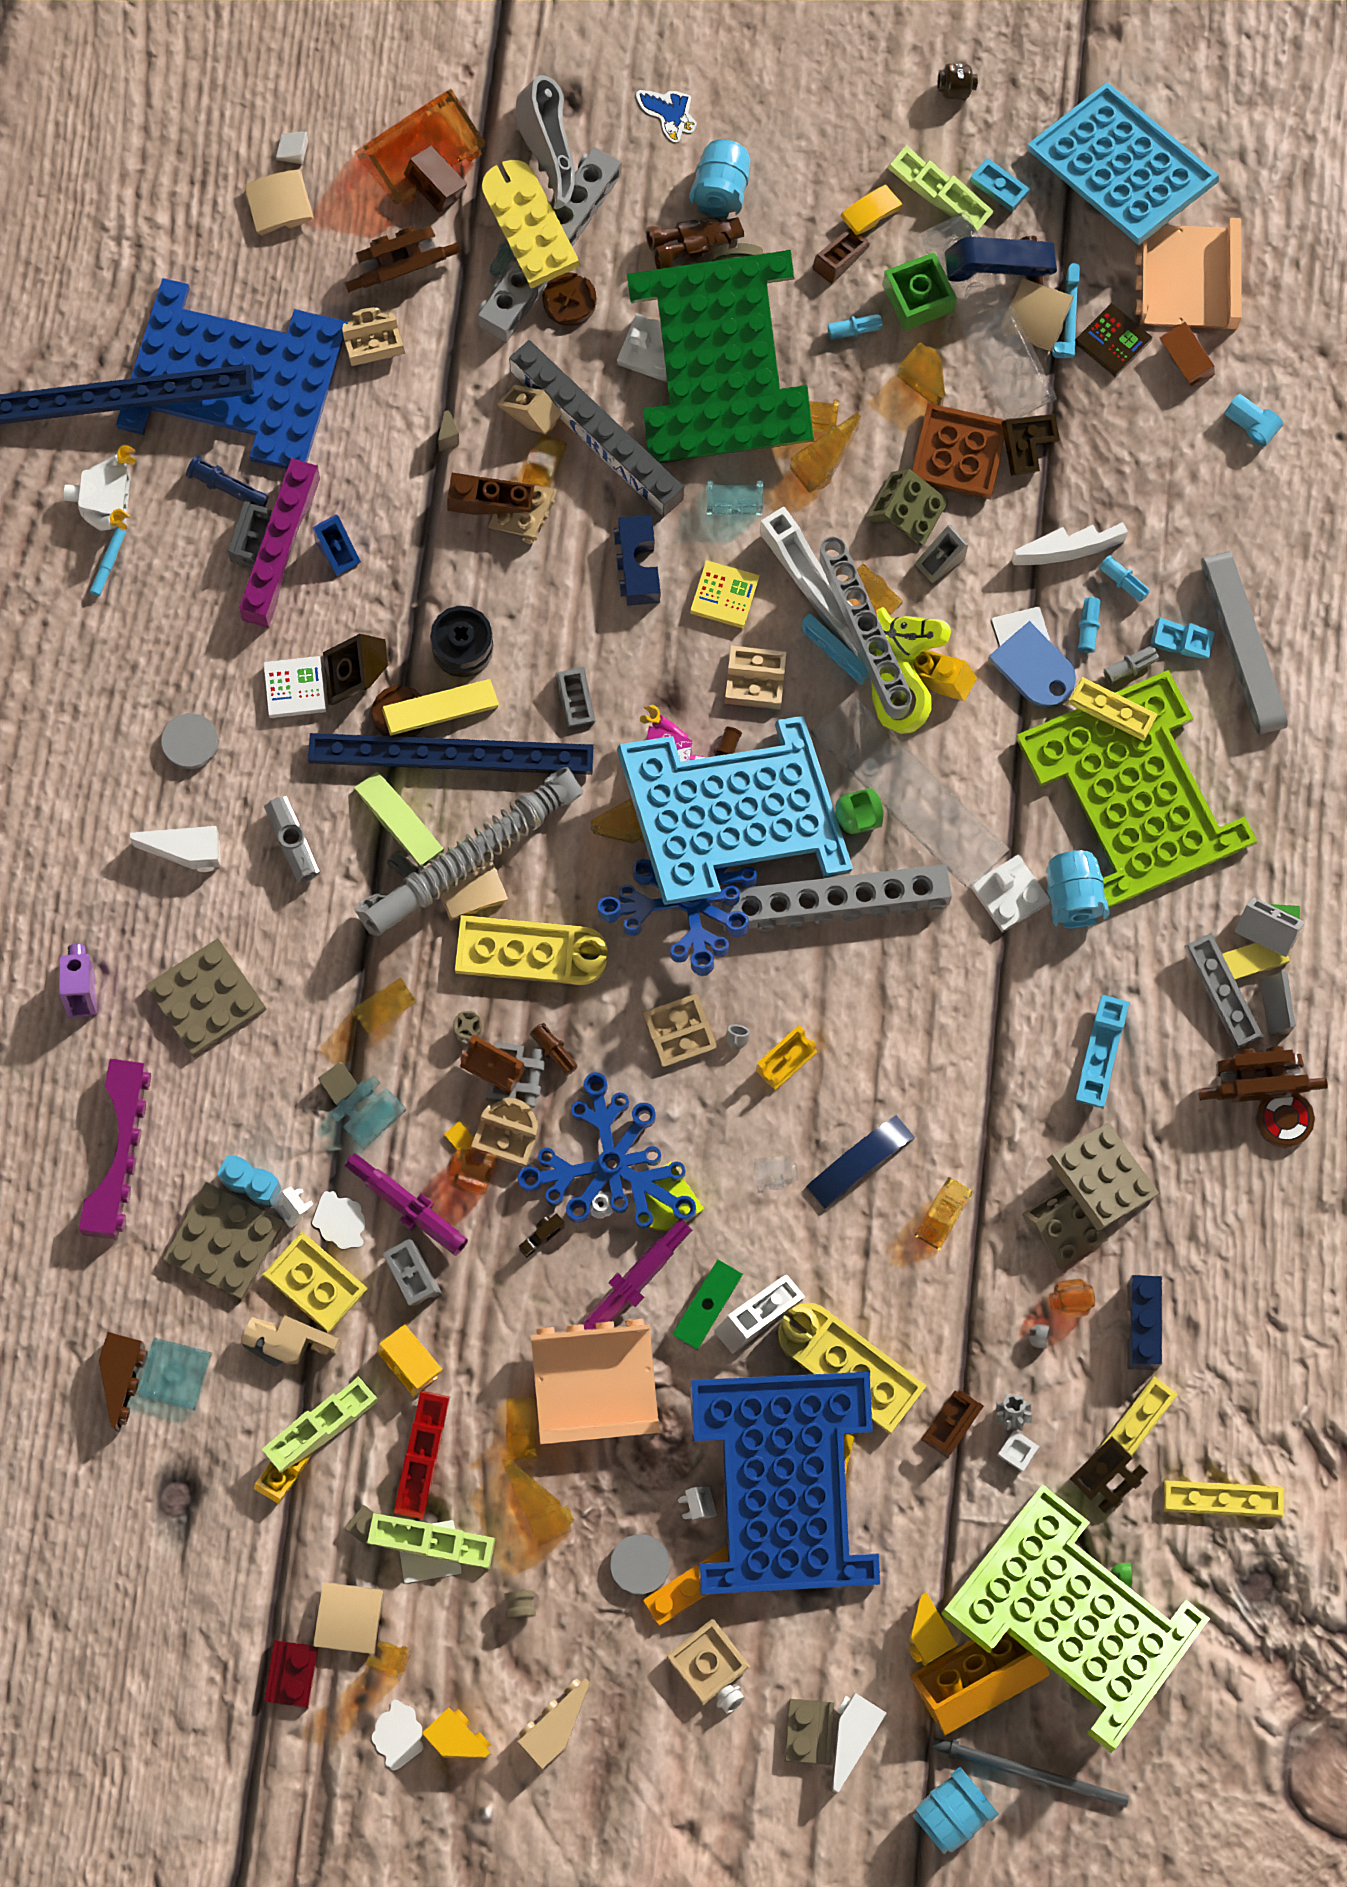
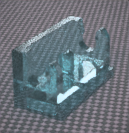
M707 481V515H762L763 481H757V485H713V481Z

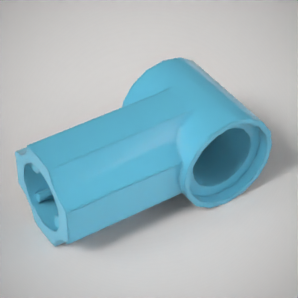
M1241 394L1232 400L1224 413L1247 430L1249 438L1260 446H1266L1283 426L1282 419L1275 412L1268 409L1263 411Z

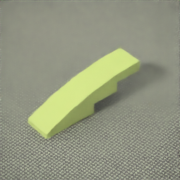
M907 145L887 167L931 204L975 232L982 227L994 212L954 175L949 178L930 160L927 163L924 162Z
M375 772L354 787L355 791L388 832L390 831L404 851L407 850L420 868L429 864L430 859H436L439 853H444L443 847L378 772Z
M358 1376L336 1396L333 1393L312 1412L307 1410L261 1450L282 1473L336 1436L379 1400Z
M373 1513L367 1543L420 1556L490 1569L496 1539L465 1533L462 1530L434 1526L431 1523Z

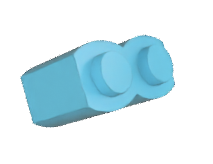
M227 1155L217 1172L220 1181L227 1189L235 1193L247 1194L253 1202L264 1207H272L282 1190L278 1179L272 1173L264 1169L252 1168L246 1160L238 1156Z

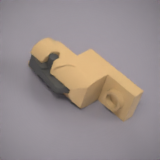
M285 1315L279 1328L276 1327V1323L252 1317L241 1339L245 1349L273 1367H277L283 1362L286 1364H299L309 1343L312 1344L311 1349L323 1355H327L328 1352L336 1354L341 1344L339 1338Z

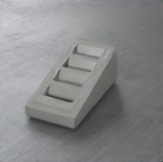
M580 667L556 672L555 676L567 727L595 723L596 720L585 668ZM579 678L580 683L565 686L564 681ZM582 690V694L567 696L568 691ZM584 700L585 705L571 708L569 702ZM587 711L588 716L572 719L571 713Z

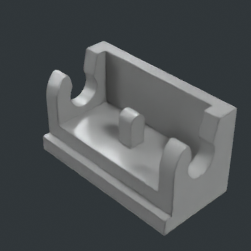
M1252 897L1247 903L1234 932L1287 957L1305 922Z
M408 1239L383 1253L409 1306L422 1305L425 1299L430 1297L436 1298L442 1294L417 1242Z

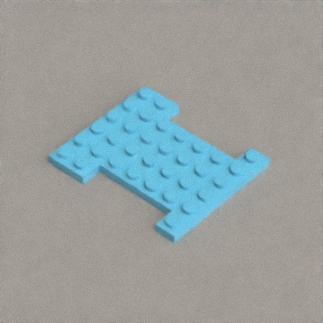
M804 716L781 719L776 722L775 728L781 746L681 762L673 736L625 743L618 746L617 752L664 905L718 896L721 890L714 870L718 868L816 852L824 878L850 874L853 870Z

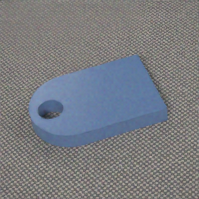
M1031 621L1027 622L988 657V660L1022 696L1037 707L1054 708L1060 706L1069 699L1074 690L1076 675L1073 666ZM1060 684L1064 688V694L1061 696L1053 695L1049 690V686Z

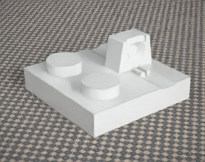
M636 313L617 358V365L667 382L660 321Z
M1019 854L971 883L970 886L1002 933L1047 906L1051 901Z

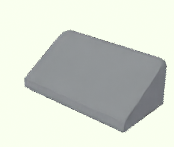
M1281 971L1261 981L1267 1028L1271 1036L1290 1034L1296 1026L1288 973Z

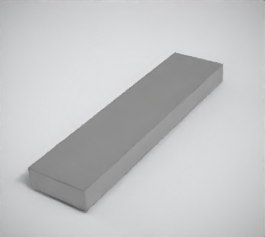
M1212 933L1186 944L1184 947L1235 1049L1262 1037L1263 1035Z

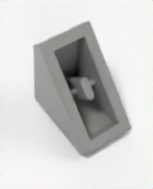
M947 525L914 564L933 584L965 560L968 544L951 525Z

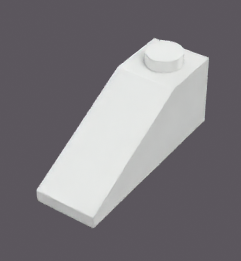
M216 826L130 833V839L134 847L190 869H197L199 872H210L216 867H221L220 841Z
M786 1274L730 1313L714 1332L730 1352L734 1354L787 1313L789 1309L803 1300L805 1296Z
M857 1693L853 1695L852 1699L846 1696L837 1710L841 1717L837 1722L831 1789L836 1794L840 1791L887 1714Z

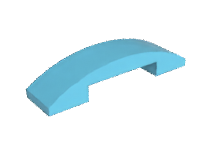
M1101 995L1082 1066L1075 1102L1104 1109L1118 1044L1129 1007L1128 1001Z

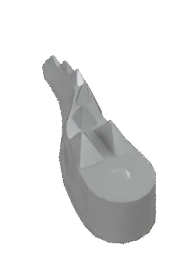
M540 75L517 96L516 131H519L527 144L526 150L533 152L536 156L538 170L546 172L549 178L548 188L554 191L552 201L555 202L552 208L560 209L568 203L572 196L575 185V169L563 125V93L553 79Z

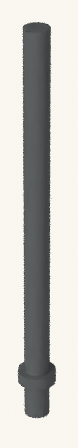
M935 1737L933 1739L931 1749L948 1754V1758L954 1759L959 1757L1125 1808L1127 1807L1128 1795L959 1745V1741L956 1740L949 1742Z

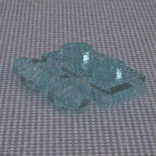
M374 1075L366 1082L361 1081L356 1086L357 1090L346 1100L344 1098L336 1104L338 1107L330 1113L336 1122H339L345 1115L349 1117L350 1121L343 1126V1129L363 1150L406 1112V1108L387 1088L378 1095L373 1091L380 1084V1081ZM364 1098L368 1099L369 1103L361 1111L357 1112L354 1109Z

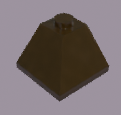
M358 634L323 652L328 704L333 706L373 685L388 667L385 639Z

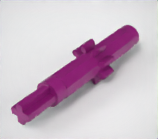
M354 1153L352 1156H349L344 1167L365 1182V1185L401 1213L403 1216L399 1220L407 1228L413 1231L417 1226L454 1256H457L465 1248L468 1239L431 1210L434 1205L431 1200L422 1193L417 1198L414 1197L380 1169H375L358 1154Z
M679 1219L662 1239H658L623 1277L617 1272L608 1282L613 1288L581 1323L584 1324V1330L596 1329V1323L614 1321L629 1304L636 1307L645 1298L640 1293L641 1290L662 1269L674 1254L673 1251L693 1230Z

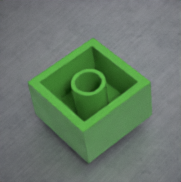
M935 252L884 271L882 286L904 332L954 313L957 297Z

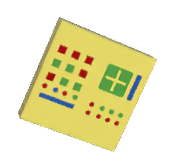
M706 560L690 614L744 629L760 575Z

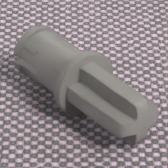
M1149 646L1131 656L1125 655L1124 659L1120 662L1104 668L1103 673L1108 683L1113 685L1131 674L1133 676L1137 675L1139 670L1158 661L1159 656L1156 649Z

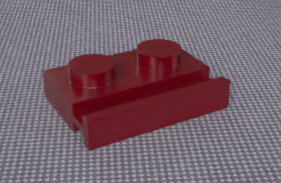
M274 1640L264 1701L309 1708L319 1647Z

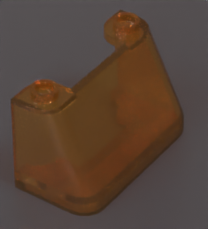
M449 89L354 152L395 205L401 203L402 206H405L416 199L414 193L418 191L416 186L404 175L410 158L432 145L445 161L453 167L464 159H467L469 163L482 155L480 149L486 146V143L452 89Z

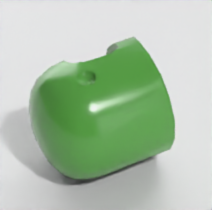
M872 788L843 795L837 800L835 805V814L839 826L848 834H857L882 827L884 816L882 802L879 795Z

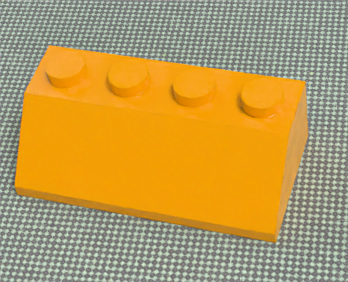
M1005 1633L990 1653L975 1641L970 1640L909 1676L932 1718L944 1735H947L1050 1676L1046 1664L1008 1633Z

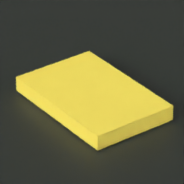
M302 1231L262 1274L270 1284L328 1334L368 1291L366 1286Z

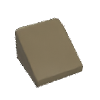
M449 410L444 411L438 438L439 451L459 446L458 431Z
M339 1062L318 1078L320 1085L336 1106L360 1089L342 1062Z

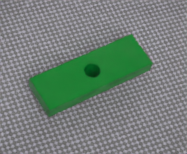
M717 1259L672 1336L698 1351L743 1274ZM706 1301L711 1302L713 1308L706 1310L702 1307V1304Z

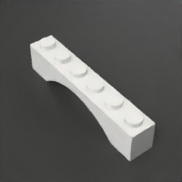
M785 507L780 508L761 520L760 535L834 636L862 660L822 566L813 554L795 520ZM865 623L858 626L862 631H870L872 629L870 625ZM873 648L869 652L873 653L877 648Z

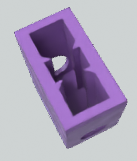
M69 945L68 955H63L59 958L60 997L67 1017L97 1015L95 973L90 956L85 953L84 945Z

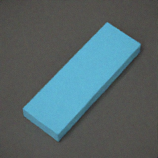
M809 613L803 619L802 632L859 685H863L869 679L865 664Z

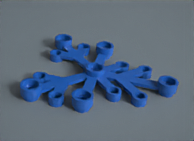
M641 859L636 861L633 865L634 880L640 885L651 884L659 889L651 860ZM728 867L714 869L719 885L740 882L745 887H751L757 882V873L751 867L726 873L724 872ZM626 884L618 890L619 900L608 896L598 902V915L604 922L613 923L622 915L633 914L624 921V931L629 936H636L641 933V924L653 911L680 908L682 911L687 912L690 930L678 943L671 946V959L677 963L686 961L688 950L693 945L694 953L690 958L691 969L699 976H706L714 969L713 955L723 957L729 952V942L726 938L717 937L702 928L699 912L726 926L727 933L732 937L740 938L749 929V920L745 913L733 911L727 914L710 904L723 901L729 906L736 905L740 901V892L735 886H727L721 889L720 894L715 897L664 905L662 898L650 899L636 891L634 886ZM625 893H631V895H629V896H625V895H623V894H625ZM733 894V895H735V896H734V897H728L727 895ZM630 925H637L634 928L629 927ZM705 944L711 947L712 953L706 950ZM719 945L724 946L723 948H716ZM677 951H682L683 953H682V954H676L675 952H677Z
M597 1072L589 1074L584 1080L585 1091L593 1098L595 1112L589 1109L588 1105L583 1101L573 1103L571 1112L576 1120H585L599 1129L603 1152L599 1155L598 1160L571 1165L555 1155L551 1148H543L538 1153L540 1164L543 1167H552L554 1169L540 1172L535 1167L527 1166L518 1174L519 1185L526 1192H534L540 1188L541 1184L557 1181L553 1187L546 1191L545 1196L549 1205L559 1206L564 1200L563 1193L575 1177L597 1173L583 1195L572 1198L567 1203V1215L575 1223H582L589 1218L591 1212L590 1205L608 1179L612 1193L610 1203L613 1211L624 1213L628 1209L629 1203L623 1193L620 1177L631 1183L637 1212L635 1214V1221L637 1226L642 1229L649 1228L653 1223L652 1213L647 1207L645 1192L673 1209L674 1216L683 1222L693 1219L697 1211L695 1201L691 1197L680 1196L677 1198L653 1183L654 1181L669 1178L673 1181H681L686 1175L685 1166L681 1162L675 1161L669 1166L636 1172L628 1167L643 1163L656 1166L661 1161V1152L655 1146H650L644 1151L626 1154L641 1131L655 1123L656 1113L651 1104L639 1103L634 1107L632 1111L633 1123L614 1148L610 1126L620 1112H624L629 1108V1099L624 1093H616L613 1095L611 1105L607 1109L604 1098L608 1090L607 1080L604 1075ZM598 1083L602 1087L599 1091H593L591 1089L592 1085ZM622 1098L626 1103L623 1106H617L615 1104L616 1100ZM577 1107H584L585 1112L578 1115L575 1113V1109ZM644 1113L650 1116L647 1121H641L639 1117ZM650 1152H655L658 1154V1157L655 1160H649L647 1155ZM544 1154H551L552 1159L545 1162L542 1160ZM614 1160L617 1162V1166L612 1169L606 1166L607 1163ZM679 1167L682 1169V1173L680 1175H673L671 1173L672 1169ZM534 1177L536 1182L533 1185H527L525 1183L526 1179ZM557 1192L560 1194L559 1199L551 1200L549 1196ZM618 1199L625 1201L624 1206L621 1208L614 1205ZM683 1206L690 1208V1212L686 1215L679 1212ZM576 1208L584 1209V1213L581 1216L573 1214ZM641 1215H648L649 1221L641 1223L639 1222V1217Z

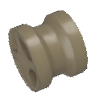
M463 1011L455 1017L453 1030L456 1039L463 1044H469L473 1034L481 1038L482 1021L475 1012Z
M533 1590L514 1591L504 1594V1599L508 1603L506 1619L536 1616V1609L532 1607Z

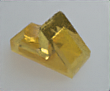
M541 433L535 449L530 450L522 482L550 488L567 449V442Z
M507 1398V1459H537L536 1398Z

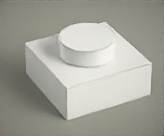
M1014 1430L997 1456L1020 1472H1023L1039 1446Z

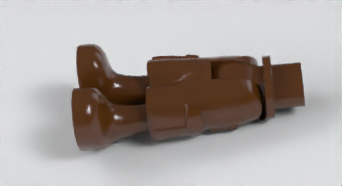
M726 216L722 217V219L709 217L699 221L688 220L678 222L674 229L650 226L645 230L648 247L651 251H654L656 269L670 268L672 261L680 256H684L687 260L696 259L700 256L703 257L717 246L733 244L734 239L744 237V230L739 217L727 219ZM678 240L679 244L664 245L668 242Z

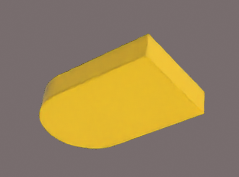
M460 1121L444 1133V1136L460 1154L470 1156L475 1153V1151L471 1150L474 1137Z

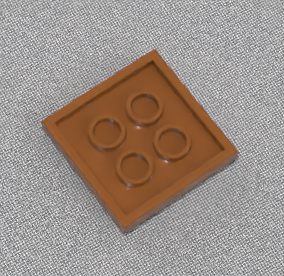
M928 403L912 471L931 487L991 500L1004 444L1001 424L1004 419Z

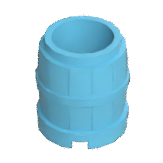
M721 139L710 142L704 148L700 161L696 166V177L689 194L691 204L693 205L695 201L699 205L698 210L700 212L719 218L728 217L729 213L735 212V215L739 214L744 202V191L749 182L751 164L749 153L745 147L731 140Z
M1079 850L1061 853L1050 859L1049 865L1046 868L1047 892L1053 907L1051 915L1054 925L1058 927V922L1063 923L1064 928L1072 929L1096 924L1095 918L1103 916V920H1105L1110 912L1104 894V879L1101 875L1097 858L1091 852Z
M958 1767L951 1773V1778L929 1792L930 1794L915 1808L917 1812L912 1815L943 1854L948 1850L953 1852L967 1840L972 1839L973 1835L988 1820L991 1822L999 1815L997 1810L961 1767Z

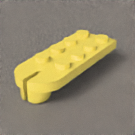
M519 160L502 162L508 180H510V182L506 183L498 166L492 167L483 178V193L530 288L532 289L580 267L579 259L533 169L525 162Z
M461 915L455 974L587 985L598 980L604 973L607 966L608 949L602 935L589 927ZM582 955H591V956H600V957H598V958H596V959H584V958L582 957Z
M802 1303L789 1309L787 1316L806 1329L807 1332L803 1334L789 1323L790 1319L784 1315L778 1330V1341L782 1351L810 1374L870 1372L872 1421L891 1435L927 1386L822 1306L814 1303Z

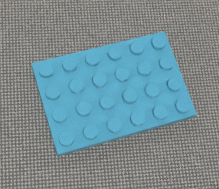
M1108 82L1028 143V151L1138 245L1219 182V175Z

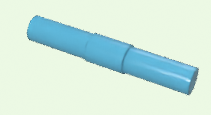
M118 527L115 529L90 589L92 595H101L117 558L126 530L123 531Z

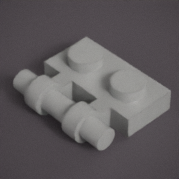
M495 1042V1047L524 1062L525 1069L529 1070L527 1084L519 1083L518 1081L510 1095L488 1083L486 1100L498 1102L503 1098L516 1099L517 1094L525 1095L524 1102L530 1108H534L536 1098L540 1096L541 1087L538 1085L540 1073L544 1071L545 1066L543 1061L544 1050L533 1049L531 1058H524V1046Z

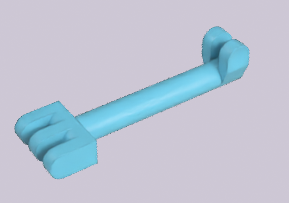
M1076 263L1070 264L1065 278L1066 294L1073 296V303L1065 318L1064 342H1057L1053 347L1052 355L1055 358L1063 359L1075 356L1077 287L1080 267Z

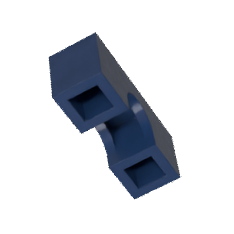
M652 515L618 518V528H613L615 545L620 544L621 554H616L618 571L623 570L624 580H619L620 596H626L627 606L660 603L661 591L658 566L643 567L635 560L640 553L654 551L655 539Z
M1132 1275L1127 1282V1311H1130L1131 1316L1130 1335L1127 1340V1369L1157 1370L1162 1365V1276Z

